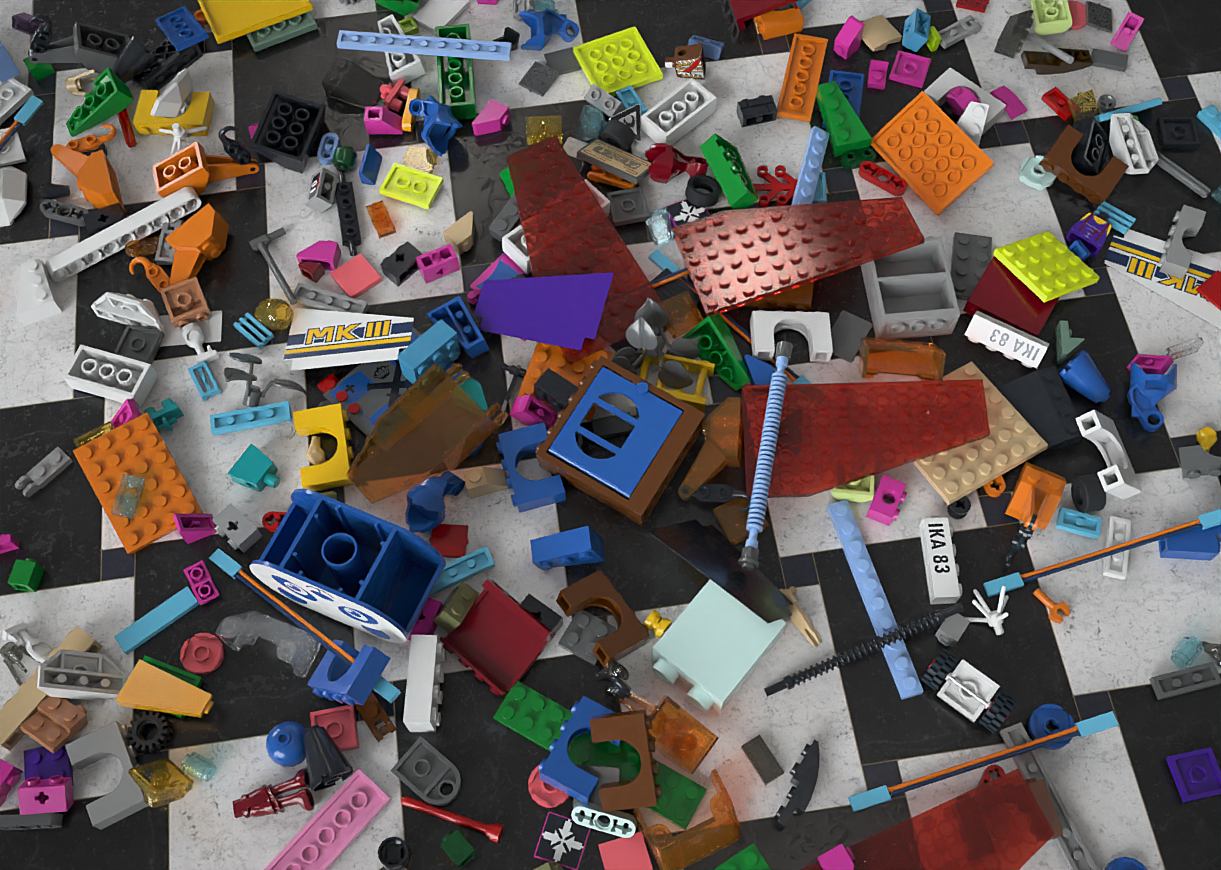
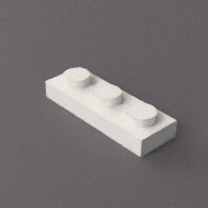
M1114 516L1108 518L1105 548L1130 541L1131 520ZM1129 550L1104 557L1102 575L1124 580L1127 576Z

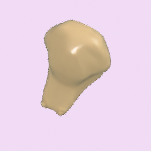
M312 436L311 444L306 452V458L313 465L326 462L325 452L320 447L321 437Z

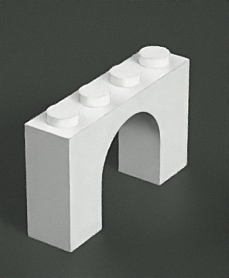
M949 68L924 93L940 107L947 101L945 96L954 87L961 86L969 89L982 104L989 105L982 131L983 135L1002 117L1006 104L960 73Z
M752 311L750 319L752 357L759 360H772L775 351L774 334L783 329H793L803 334L807 339L810 361H830L833 347L829 313L819 311Z
M1096 410L1076 418L1082 436L1091 440L1098 447L1107 464V469L1097 473L1104 491L1122 500L1143 492L1113 420Z

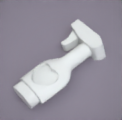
M190 323L182 328V335L186 344L189 347L195 348L198 354L196 356L198 364L205 360L208 364L220 358L216 350H212L210 345L207 346L208 352L204 351L202 346L204 335L200 326H197L196 323Z
M19 623L3 631L2 638L5 641L12 640L15 644H18L20 637L27 644V652L38 662L44 663L52 652V649L45 642L34 639L26 631V623Z

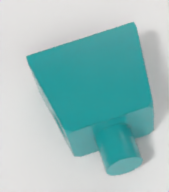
M253 444L249 445L228 472L233 482L259 492L263 491L267 485L276 488L281 481V478L275 475L278 469L273 461Z

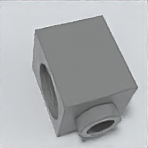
M957 613L946 618L934 636L942 644L954 647L970 621Z

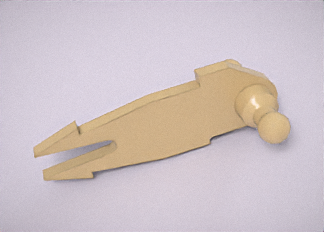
M793 586L788 590L779 589L793 603V605L786 607L792 613L791 616H788L789 619L807 638V641L814 647H818L817 642L820 644L822 640L817 630L814 629L805 613L796 603L797 599L793 595L796 594L797 589Z

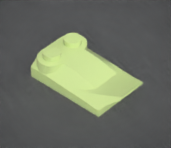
M1030 0L1035 32L1038 35L1066 32L1072 26V17L1067 0Z
M875 443L870 451L854 465L853 469L848 470L838 463V459L834 457L831 494L835 499L840 501L847 499L849 502L859 503L873 500Z

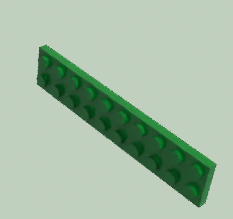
M518 681L510 689L493 718L549 751L555 738L559 739L562 732H560L564 721L566 719L570 720L573 714L570 710ZM583 734L576 737L567 749L568 756L574 765L621 767L620 781L634 778L641 770V758L637 749L624 741L621 742L620 746L609 741L593 743L591 734ZM657 761L659 775L655 776L656 783L661 785L662 798H659L657 806L646 808L686 830L707 789Z

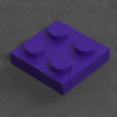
M65 745L55 754L43 746L24 751L25 780L31 777L49 779L52 776L62 775L63 778L72 777V786H74L73 766L71 765Z
M1211 747L1166 758L1183 803L1221 794V770Z

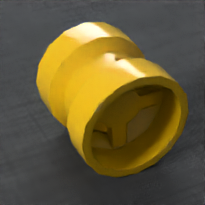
M656 610L650 613L644 623L647 630L653 631L658 638H661L672 625L671 620L661 617L660 613Z

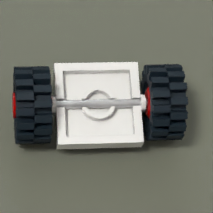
M943 648L938 657L930 664L921 681L936 691L944 679L947 680L937 693V696L972 722H975L984 708L987 709L978 722L992 733H995L1008 717L1017 701L1001 690L991 703L990 699L1000 686L963 659L953 673H951L950 670L958 658Z

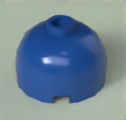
M293 721L277 724L266 738V749L269 757L276 764L283 767H294L301 764L306 757L303 735L307 733L306 729L301 724Z

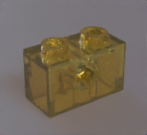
M562 116L526 117L527 145L563 144Z

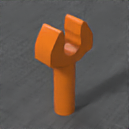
M1039 588L1033 593L1049 608L1050 614L1048 618L1051 621L1059 624L1063 622V618L1058 615L1057 611H1061L1067 617L1071 614L1069 606L1065 602H1053Z

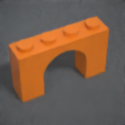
M797 7L798 9L770 11L752 18L754 22L756 21L758 33L762 35L764 40L801 32L804 23L799 7Z

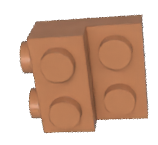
M197 277L160 290L170 320L175 328L179 327L182 329L185 325L196 320L203 322L208 319L209 315H212Z
M48 696L37 705L38 711L21 725V731L55 754L88 724L87 711L80 704L74 706L70 698Z

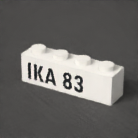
M979 311L975 313L965 333L970 341L974 343L981 342L986 345L987 349L991 351L998 350L1004 353L1003 355L1011 360L1017 359L1028 368L1034 367L1037 369L1049 346V343Z
M923 518L919 525L930 604L956 603L960 596H962V585L958 583L957 578L959 576V566L955 564L954 559L956 547L955 544H952L951 540L953 536L952 525H949L948 518Z

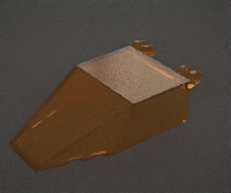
M460 363L453 365L446 371L438 364L432 365L377 418L370 436H367L363 449L360 453L358 452L346 474L372 504L418 485L428 478L436 477L445 471L455 469L495 429L502 425L508 417V413L503 411L492 420L490 417L501 406L495 403L484 412L459 386L468 379L470 374L467 371H464L455 380L451 378L456 376L462 369Z

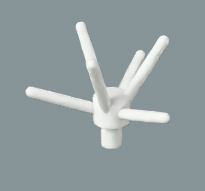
M174 123L172 125L173 130L159 129V131L173 134L174 142L171 150V155L175 154L177 142L178 151L182 150L183 141L188 145L192 144L188 139L190 137L188 133L206 130L207 127L203 126L184 130L178 123Z
M1006 586L1001 588L998 609L995 611L989 609L977 589H974L973 592L981 605L976 600H973L972 603L986 618H965L970 622L988 623L990 627L994 628L996 635L1003 634V619L1009 615L1007 612L1001 614L1009 598L1008 595H1005Z

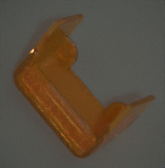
M869 337L860 338L859 374L862 378H874V375H878V373L917 376L923 383H933L935 381L938 385H942L946 353L939 345Z
M716 769L712 770L710 780L717 792L710 801V810L714 817L674 837L668 827L663 824H655L648 828L639 808H634V817L659 870H682L736 843L740 839L742 830L733 802Z

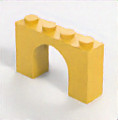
M141 90L133 120L138 134L173 135L162 133L159 129L173 130L172 125L178 123L184 130L206 126V130L188 134L196 137L208 136L215 105L210 92L193 91L189 108L184 114L176 118H164L151 115L155 101L160 96L159 90Z
M340 403L294 411L295 431L299 437L328 433L336 437L338 442L337 451L329 461L323 464L300 468L303 489L318 491L354 484L353 477H356L355 465L351 464V458H354L352 446L349 447L348 440H351L350 428L346 427V421H349L347 409L344 410Z

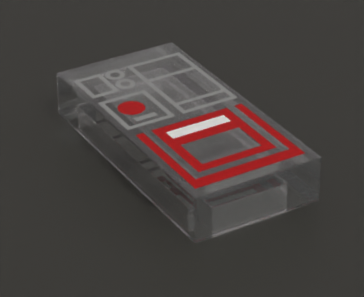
M1201 337L1168 347L1162 355L1171 356L1173 360L1198 352L1205 342Z

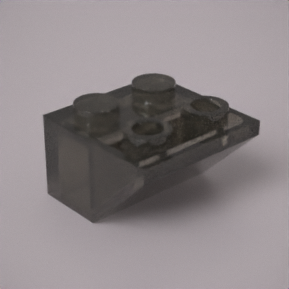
M1033 10L1009 17L997 41L994 52L1010 58H1014L1016 52L1020 53L1024 44L1022 40L1026 41L1030 32L1027 28L1030 29L1034 21L1032 18Z

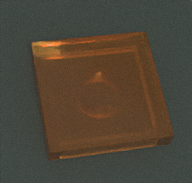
M688 290L658 303L668 315L666 326L673 339L688 333L704 320Z
M744 498L734 499L713 509L716 518L733 545L749 538L750 531L746 529L749 512L739 514V510L747 506V501ZM765 518L762 531L769 528Z

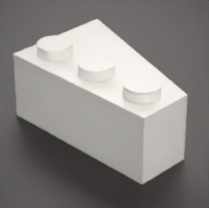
M971 101L956 125L979 147L989 105Z
M41 258L22 263L16 315L27 326L61 313V306L52 278Z

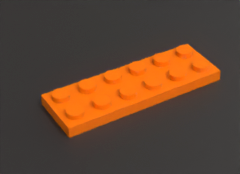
M794 33L776 117L810 123L828 39Z

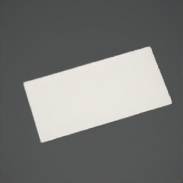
M211 311L212 315H209L208 319L203 322H198L197 320L191 322L200 326L204 335L203 343L221 341L222 311ZM169 315L160 316L167 332L160 347L185 345L186 342L182 335L183 330L179 327L175 328Z

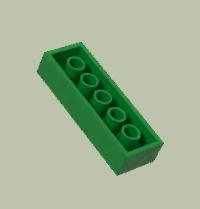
M469 24L435 27L436 37L471 40ZM437 56L439 103L451 107L452 115L456 119L476 118L473 58Z

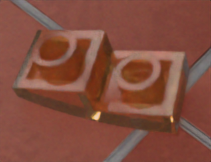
M383 200L365 206L379 239L396 233L395 226Z

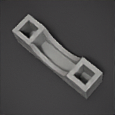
M1183 205L1180 211H1176L1172 220L1175 222V225L1172 224L1168 235L1171 237L1167 239L1163 248L1166 252L1162 254L1159 260V264H1162L1159 272L1180 279L1183 278L1189 269L1193 254L1185 248L1182 238L1196 236L1203 224L1205 211Z

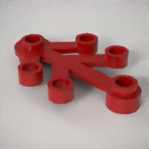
M761 165L757 168V176L770 183L753 184L755 191H770L767 195L759 197V206L767 207L769 202L782 191H788L785 195H779L776 202L779 207H785L787 202L794 196L798 179H794L786 173V168L782 165H778L775 168V176L782 178L787 183H781L769 174L766 166Z

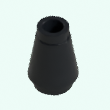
M42 184V198L54 200L70 196L69 185Z

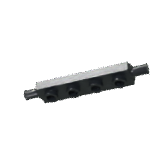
M339 173L335 198L342 245L349 247L350 256H353V252L354 256L358 254L356 246L361 245V235L352 182H346L344 173H342V177L341 173Z

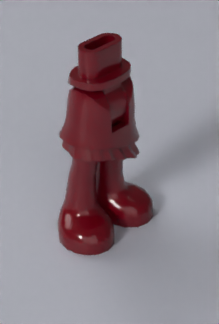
M306 768L301 769L292 779L274 786L272 784L268 786L263 785L247 795L243 794L241 799L233 801L235 818L243 816L245 818L278 814V812L284 813V807L300 805L306 811L314 810V798L311 791L307 789L310 788L308 770ZM302 789L284 797L278 798L277 796L291 790Z

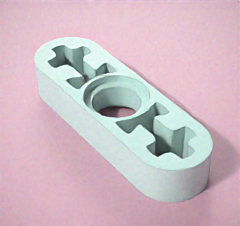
M581 801L577 802L571 814L573 821L579 825L623 838L632 837L637 827V820L633 815L617 810L602 812V806L590 802L587 805ZM580 810L585 811V816L580 815ZM592 813H596L594 819H591ZM606 815L609 817L610 822L604 824L599 821L598 817ZM615 819H617L616 826L613 825ZM624 823L629 824L628 829L624 828Z

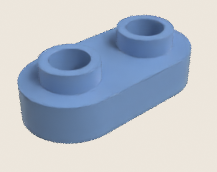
M326 133L321 138L317 156L319 162L323 165L332 164L334 151L337 147H340V140L337 134Z

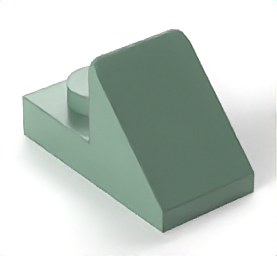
M1060 320L1055 329L1058 364H1062L1074 354L1085 340L1084 338H1071L1072 330L1069 328L1068 321Z

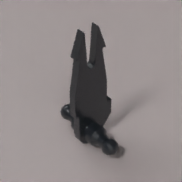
M505 363L500 365L501 370L508 371L509 374L514 376L499 416H504L517 378L525 377L527 371L521 368L520 365L509 366Z

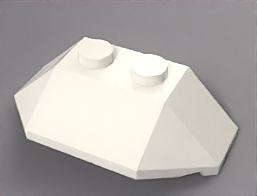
M185 68L178 72L156 99L151 115L176 118L180 112L184 113L186 107L190 105L192 97L190 95L193 90L188 69Z
M1130 113L1111 115L1109 144L1113 156L1129 166L1125 171L1127 174L1149 173L1159 160L1149 130L1139 121L1135 120Z
M13 166L0 167V227L12 225L14 219L27 204V174Z
M106 292L91 305V308L98 317L126 325L130 324L162 331L165 335L167 333L154 303L148 299L141 300L130 294Z
M60 649L39 666L37 688L50 697L91 701L117 698L127 681V674L120 671L104 654Z

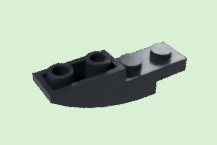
M815 739L812 745L806 744L800 754L804 757L800 764L796 762L789 773L793 776L790 782L796 785L797 788L792 786L786 796L789 799L786 807L781 805L774 816L778 819L775 825L782 830L794 811L801 816L803 815L813 795L818 778L820 757L819 743Z

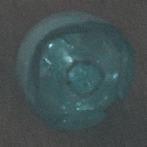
M591 105L583 106L579 118L581 127H578V139L593 141L601 137V133L608 122L605 121V116L599 108Z

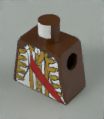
M699 43L675 48L674 57L665 58L666 68H675L676 75L680 78L705 80L706 61L703 44Z

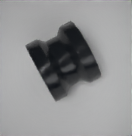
M964 496L951 503L947 507L949 516L954 519H963L971 508V502Z

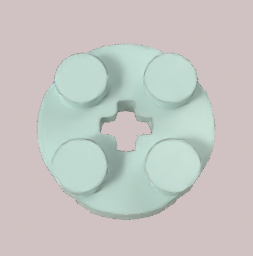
M1036 155V158L1027 157L1022 162L1019 169V180L1029 187L1043 191L1046 187L1053 184L1056 176L1045 171L1039 165L1044 156Z

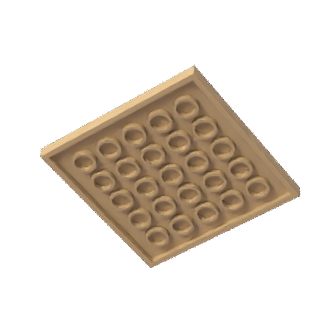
M972 361L878 412L875 417L948 505L1041 453L1048 447L1043 438Z

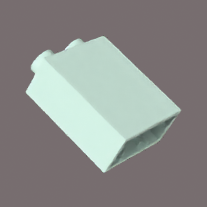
M710 579L654 645L652 660L655 662V665L652 667V670L662 681L669 685H672L677 679L690 690L686 695L687 699L700 711L707 713L712 707L720 714L782 637L786 622L780 619L766 623Z

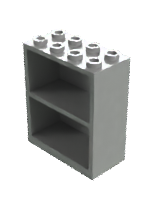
M930 236L919 239L909 238L907 240L866 243L861 260V269L876 341L952 334L960 316V311L942 237Z

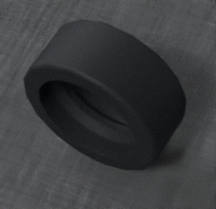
M695 175L688 180L685 196L688 201L696 206L711 207L718 202L721 186L716 179L710 176ZM696 189H705L710 193H702Z

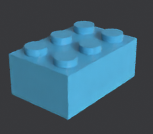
M440 319L398 354L402 375L418 389L422 385L428 384L435 374L442 372L445 366L451 361L456 360L461 353L457 332Z

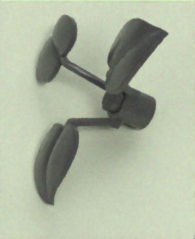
M649 297L636 312L635 321L643 315L652 326L656 335L658 333L661 334L667 348H669L666 354L693 360L700 355V350L694 341L688 338H679L674 340L672 345L669 344L662 328L668 322V315L660 304ZM624 347L618 350L610 361L615 357L623 356L630 361V364H633L640 357L639 354L642 348H638L635 351L632 347ZM643 359L634 367L635 370L641 367Z
M643 315L628 327L626 331L628 342L635 348H642L644 353L633 364H630V361L623 356L613 358L611 360L613 363L638 376L634 367L646 355L650 358L659 356V367L662 370L659 371L658 378L665 386L673 389H682L693 384L694 381L691 379L687 369L678 361L669 360L663 365L664 352L662 350L665 347V340L656 335L652 326Z
M229 353L230 358L246 362L250 365L249 373L226 367L223 372L226 382L234 380L246 381L243 405L248 407L259 406L260 398H265L266 392L272 385L298 390L305 395L307 394L300 384L292 380L274 378V381H270L263 392H261V388L252 385V381H257L258 379L257 376L253 375L254 363L262 364V360L251 354Z

